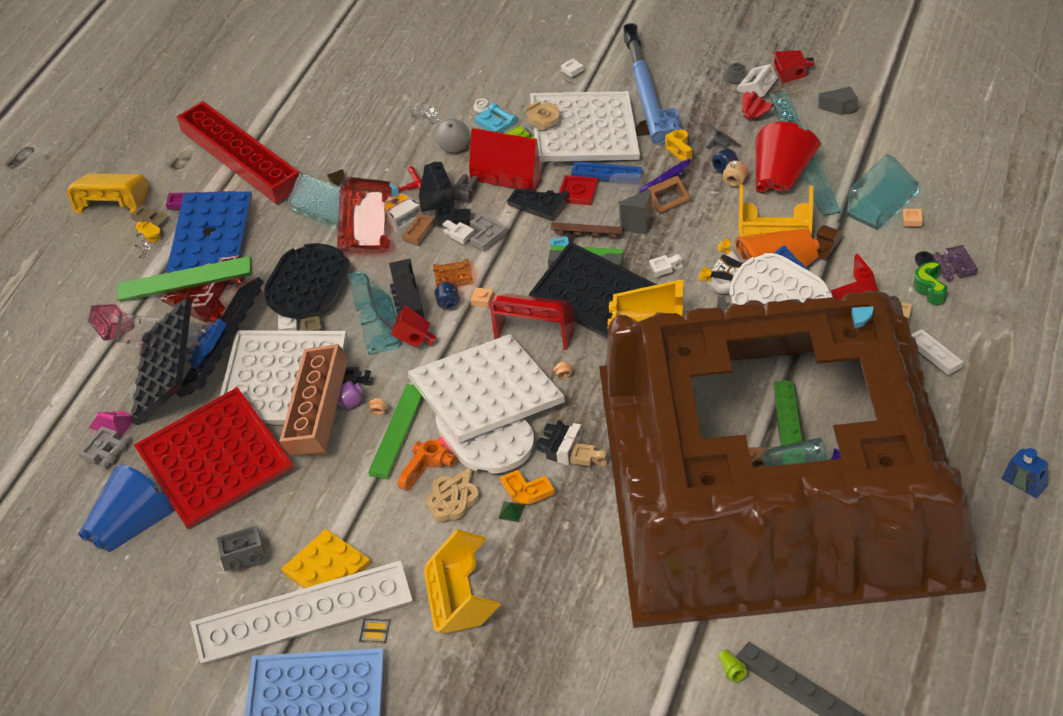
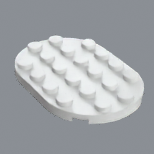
M764 253L761 256L752 257L743 263L735 273L730 286L732 304L736 303L738 305H743L749 300H758L766 304L771 301L779 302L788 299H799L803 303L807 298L833 297L830 288L821 278L789 259L773 253Z
M436 414V426L439 435L457 456L458 460L471 470H486L491 474L502 473L520 466L531 455L530 452L534 447V435L532 428L524 418L458 443Z

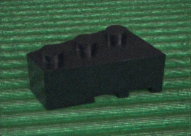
M442 161L432 162L424 166L419 190L421 212L455 206L453 187Z
M411 259L389 263L393 284H390L392 295H396L393 296L394 305L399 307L396 309L397 317L406 305L425 319Z

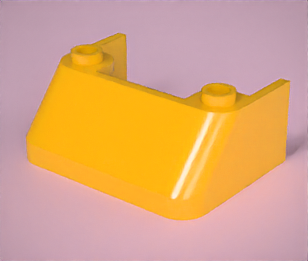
M740 185V236L797 230L806 227L809 228L812 234L813 185H809L808 203L798 204L794 208V217H757V207L753 203H743L744 185Z
M456 529L427 561L424 568V577L433 627L436 632L445 634L479 627L500 607V602L471 594L468 576L476 568L477 561L474 553L486 541L484 536Z

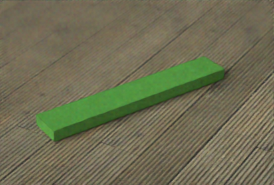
M406 384L368 471L371 477L389 479L423 399V396L414 385Z

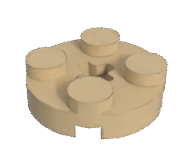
M535 102L527 107L526 121L536 126L539 130H546L547 127H551L559 122V108L553 103L546 102V104H541V102Z

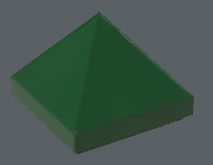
M504 501L499 519L519 522L524 504Z

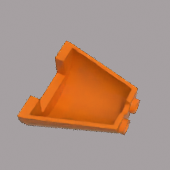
M808 227L797 230L739 236L735 239L736 250L743 260L755 258L764 253H774L783 245L788 248L804 267L819 257L817 251L820 249L819 243L816 239H812Z

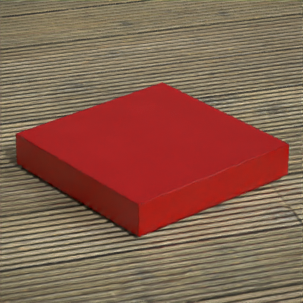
M564 175L559 193L569 191L570 197L565 203L591 206L599 183L598 178Z

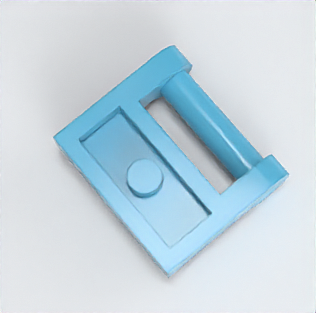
M496 103L490 104L487 110L474 117V122L487 131L499 133L505 132L518 121L517 116L502 110ZM495 113L498 114L499 116H501V117H503L504 119H506V121H503L502 119H500L499 117L495 116L494 114H495Z

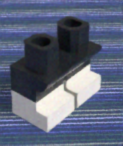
M558 420L556 425L547 423L543 432L544 436L549 437V439L540 437L536 444L537 450L546 453V459L569 465L575 443L579 444L582 439L581 424L573 423L572 426H567L561 420Z

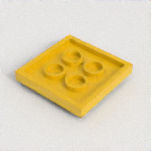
M324 529L284 565L281 571L282 574L304 589L363 572L371 562L368 557L329 530Z

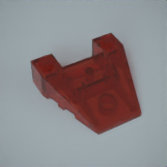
M239 256L224 257L219 259V262L238 259ZM245 277L167 292L162 295L160 300L175 307L177 303H181L187 298L192 301L190 316L202 322H215L221 318L225 310L224 305L219 300L227 285L241 284Z

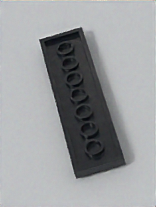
M258 277L237 290L220 318L226 323L224 330L214 348L205 356L199 367H190L182 381V388L175 393L180 398L187 394L191 395L196 389L200 390L206 385L207 376L214 371L215 363L223 356L222 351L231 343V336L238 331V324L245 319L246 311L254 304L253 299L261 292L262 289L260 287L264 282L261 278Z

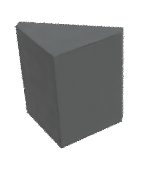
M650 189L618 202L620 227H624V231L647 234L652 220Z

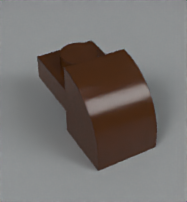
M822 225L816 234V240L820 246V249L817 250L818 259L828 261L833 249L837 248L843 232L842 230Z

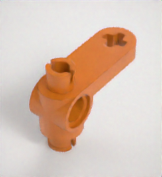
M432 439L424 443L417 441L412 450L415 455L401 473L398 487L409 491L427 466L443 468L447 465L452 468L457 461V456L450 454V450L442 447L438 440Z

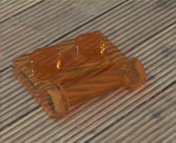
M469 258L463 259L461 262L443 265L433 264L436 286L443 282H450L456 286L473 284Z

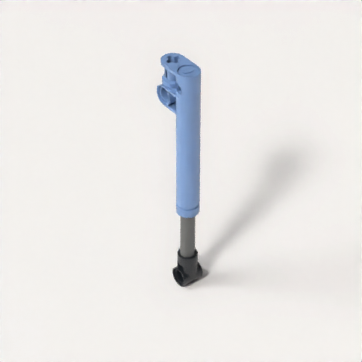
M628 23L623 27L624 42L631 52L634 63L632 70L650 137L655 144H665V135L682 129L679 111L674 108L660 110L648 64L643 60L640 50L641 42L638 35V27L634 23Z

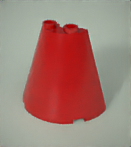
M779 121L762 127L755 139L757 193L768 192L769 188L777 191L789 190L821 146L818 137L809 129L805 131L799 128V124Z

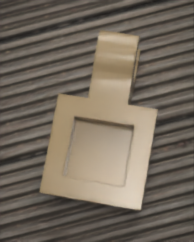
M575 443L570 461L571 464L591 466V463L594 462L598 466L605 467L608 462L606 458L607 452L603 450L596 451L593 445Z

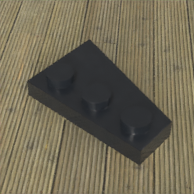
M516 188L508 198L507 203L509 206L553 221L570 197L569 191L554 193V190L537 192L536 189Z

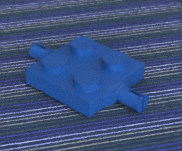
M217 319L214 324L212 323L207 328L206 332H201L197 337L198 343L189 351L191 355L187 361L192 367L198 368L205 356L214 348L226 326V323L221 319Z

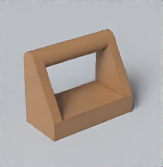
M678 175L647 188V190H651L652 207L659 214L690 201V197ZM673 189L681 196L664 205H660L656 198Z

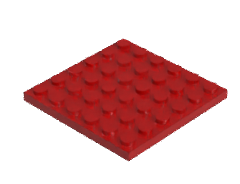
M238 387L134 444L135 449L187 529L294 468L290 459Z

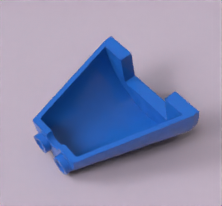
M119 465L112 471L78 535L84 541H92L98 549L101 550L103 548L108 552H112L172 514L175 510L163 492L159 494L158 490L153 487L155 483L147 476L130 466Z

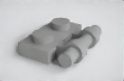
M101 426L78 452V455L81 459L93 464L102 459L99 465L106 469L109 464H113L116 460L115 457L126 449V444L130 440L126 436L118 440V432ZM110 447H113L110 452H107Z

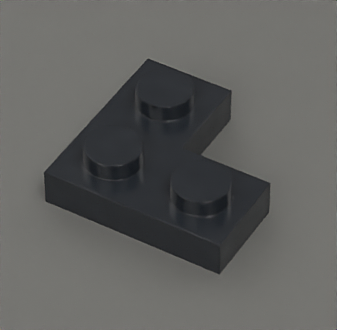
M455 206L436 209L435 226H443L446 220L456 225L460 222L470 225L471 208L454 209Z

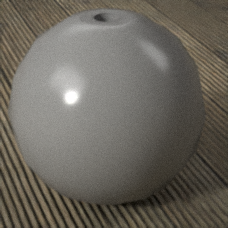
M447 119L436 130V141L440 148L446 152L458 153L469 143V129L461 120Z

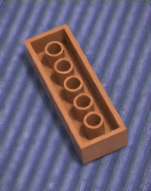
M339 344L304 349L279 443L290 456L325 452L349 359Z

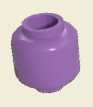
M347 381L341 387L338 404L342 409L350 410L363 401L361 394L364 391L358 383L354 385L353 382Z

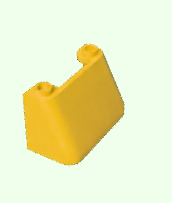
M89 173L71 183L67 189V195L74 213H82L84 206L88 207L89 200L118 201L120 207L127 206L132 214L143 204L150 186L146 177L140 174Z

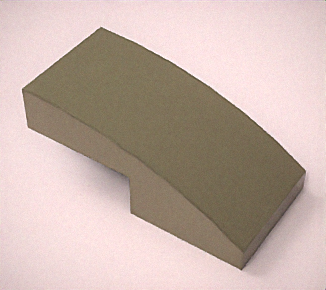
M142 204L131 214V219L136 222H151L160 227L168 219V216L156 208L151 210Z

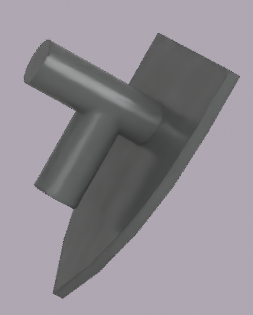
M707 124L714 131L704 145L710 148L715 141L725 148L728 142L719 137V134L741 146L712 124Z

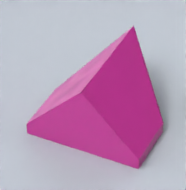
M118 410V413L116 411H98L89 428L98 431L101 426L118 432L119 438H121L132 424L131 419L133 415Z

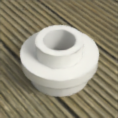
M478 99L475 101L474 110L482 113L489 108L490 104L486 99Z

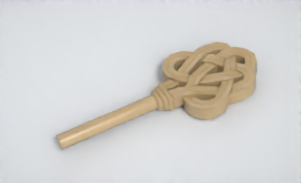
M466 468L453 478L441 476L434 480L432 484L433 492L427 496L426 506L436 521L444 522L460 519L465 515L467 508L475 505L478 501V489L475 485L471 484L474 470Z

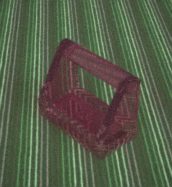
M116 304L91 305L88 322L103 341L111 340L133 328V324ZM114 313L121 322L112 323L107 316Z

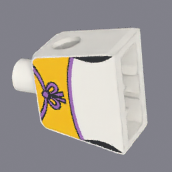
M403 193L393 198L390 195L383 198V212L387 216V222L395 232L409 226L419 214H422L420 203Z

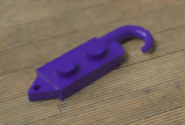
M691 159L683 160L659 175L653 181L640 188L639 193L670 179L674 175H682L684 173L683 169L692 162Z

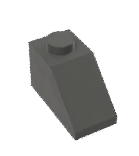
M851 86L819 93V109L839 115L857 112L858 97Z

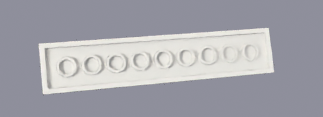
M400 560L191 621L190 623L200 664L204 665L413 603Z

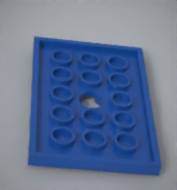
M251 191L184 193L166 273L240 258L252 201ZM208 228L216 229V231H213L210 234V236H205L203 234V232Z

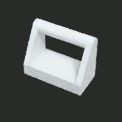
M771 64L752 68L738 85L737 90L742 93L746 91L752 93V91H755L759 97H762L778 77ZM754 76H757L753 82H750Z

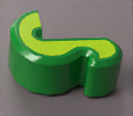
M927 262L915 270L913 287L918 293L927 295L929 303L941 305L946 300L945 293L947 292V286L937 280L940 276L941 264Z

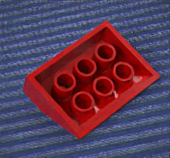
M472 128L469 158L470 179L473 176H478V180L481 183L514 189H536L541 181L538 140Z

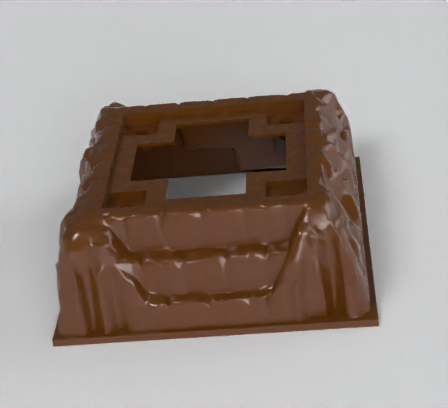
M865 291L863 293L852 292L845 294L842 299L833 297L807 298L803 303L799 299H788L779 302L771 301L766 304L758 300H749L743 305L733 303L726 310L719 307L698 308L688 311L684 317L677 313L657 312L654 316L640 322L627 315H619L611 320L608 326L607 364L599 366L633 628L985 591L986 585L975 552V534L971 525V511L962 485V476L959 469L949 466V459L946 455L943 440L939 437V427L934 412L929 405L928 393L925 392L924 373L920 369L916 338L911 335L909 321L907 317L903 316V308L899 298L888 296L885 292ZM873 306L872 318L864 326L855 328L852 308ZM814 352L817 364L860 360L876 421L833 425L841 459L752 468L746 434L701 438L691 377L732 373L731 360L759 359L769 356L793 355Z

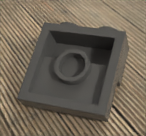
M257 526L217 537L224 571H235L241 566L258 564L261 560L266 559Z

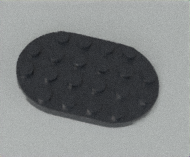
M321 243L304 244L303 247L296 250L294 248L290 249L279 259L265 284L264 294L267 305L280 316L300 320L329 310L337 300L350 273L348 258L343 255L340 249Z

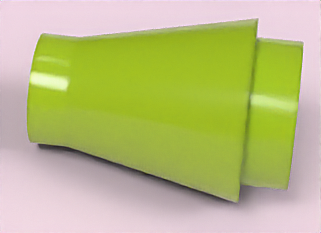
M722 650L718 654V659L728 680L737 683L746 677V665L731 654L729 650Z

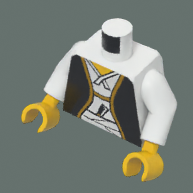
M727 238L718 245V250L725 252L726 255L722 254L712 270L704 267L698 276L700 281H707L708 290L715 291L717 294H730L733 277L743 264L735 252L729 249L731 242Z

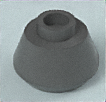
M736 62L729 66L725 76L729 82L740 84L748 73L744 65Z

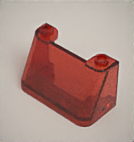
M348 177L341 182L337 229V248L340 251L387 252V249L390 247V239H387V235H384L385 201L392 195L390 181Z

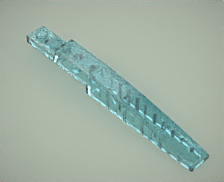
M788 92L771 94L770 100L779 121L799 124V128H802ZM815 153L802 171L801 176L808 190L809 185H813V200L822 216L839 214L840 208Z

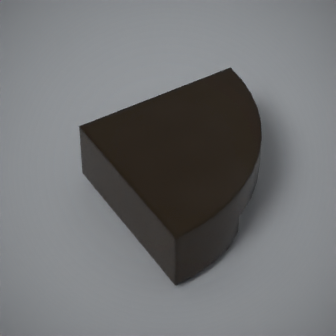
M646 120L640 121L635 127L636 136L650 135Z
M343 169L327 175L334 189L339 187L345 179Z

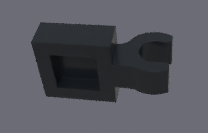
M346 367L342 385L347 381L353 382L354 385L358 382L367 386L372 385L371 371H360L359 367Z

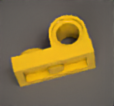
M679 129L665 135V147L669 152L681 161L688 159L692 161L693 151L688 146L687 131Z

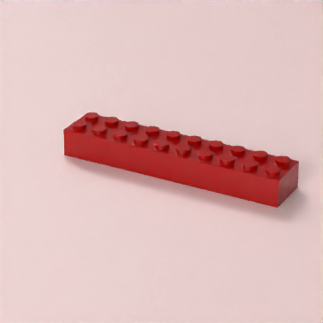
M204 101L177 115L182 133L275 204L303 188L298 170Z

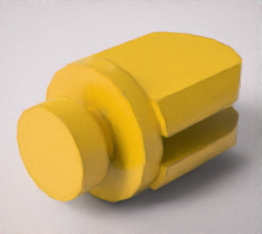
M139 221L137 223L136 230L141 237L151 243L158 242L161 239L159 227L147 221Z

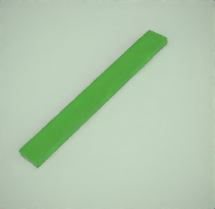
M247 256L118 283V300L123 302L252 275V258Z

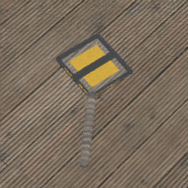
M418 597L388 619L364 618L359 642L386 644L391 621L422 601V597Z

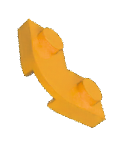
M519 470L500 477V483L505 491L517 503L532 504L555 494V490L546 476L526 483Z

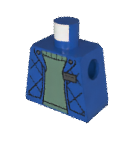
M1020 449L1010 460L1002 480L1037 499L1048 486V463L1037 456L1035 449Z

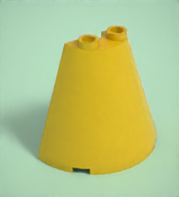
M676 280L613 294V301L609 302V313H613L612 319L619 315H627L638 322L654 316L657 312L677 313L683 316L684 280Z

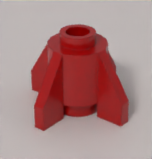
M746 91L742 96L741 111L744 113L743 117L750 121L766 114L773 107V104L759 97L755 91H752V93Z

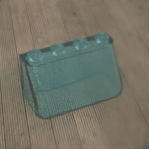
M886 154L852 186L848 197L847 216L875 230H879L883 225L887 224L893 215L898 213L903 205L905 206L913 196L917 195L919 191L918 182L895 157Z
M299 173L286 202L287 205L292 207L291 211L298 214L303 212L306 217L311 219L317 217L319 218L318 221L327 225L329 222L333 223L332 226L340 230L349 226L348 222L355 219L368 203L367 200L353 191L303 173Z

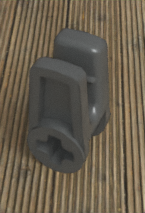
M463 174L453 186L454 200L462 199L465 202H471L479 185L478 176H473L468 182V175Z

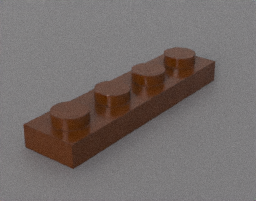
M551 222V230H556V234H566V231H573V235H584V232H591L590 236L600 237L601 233H607L608 237L619 238V234L624 235V227Z

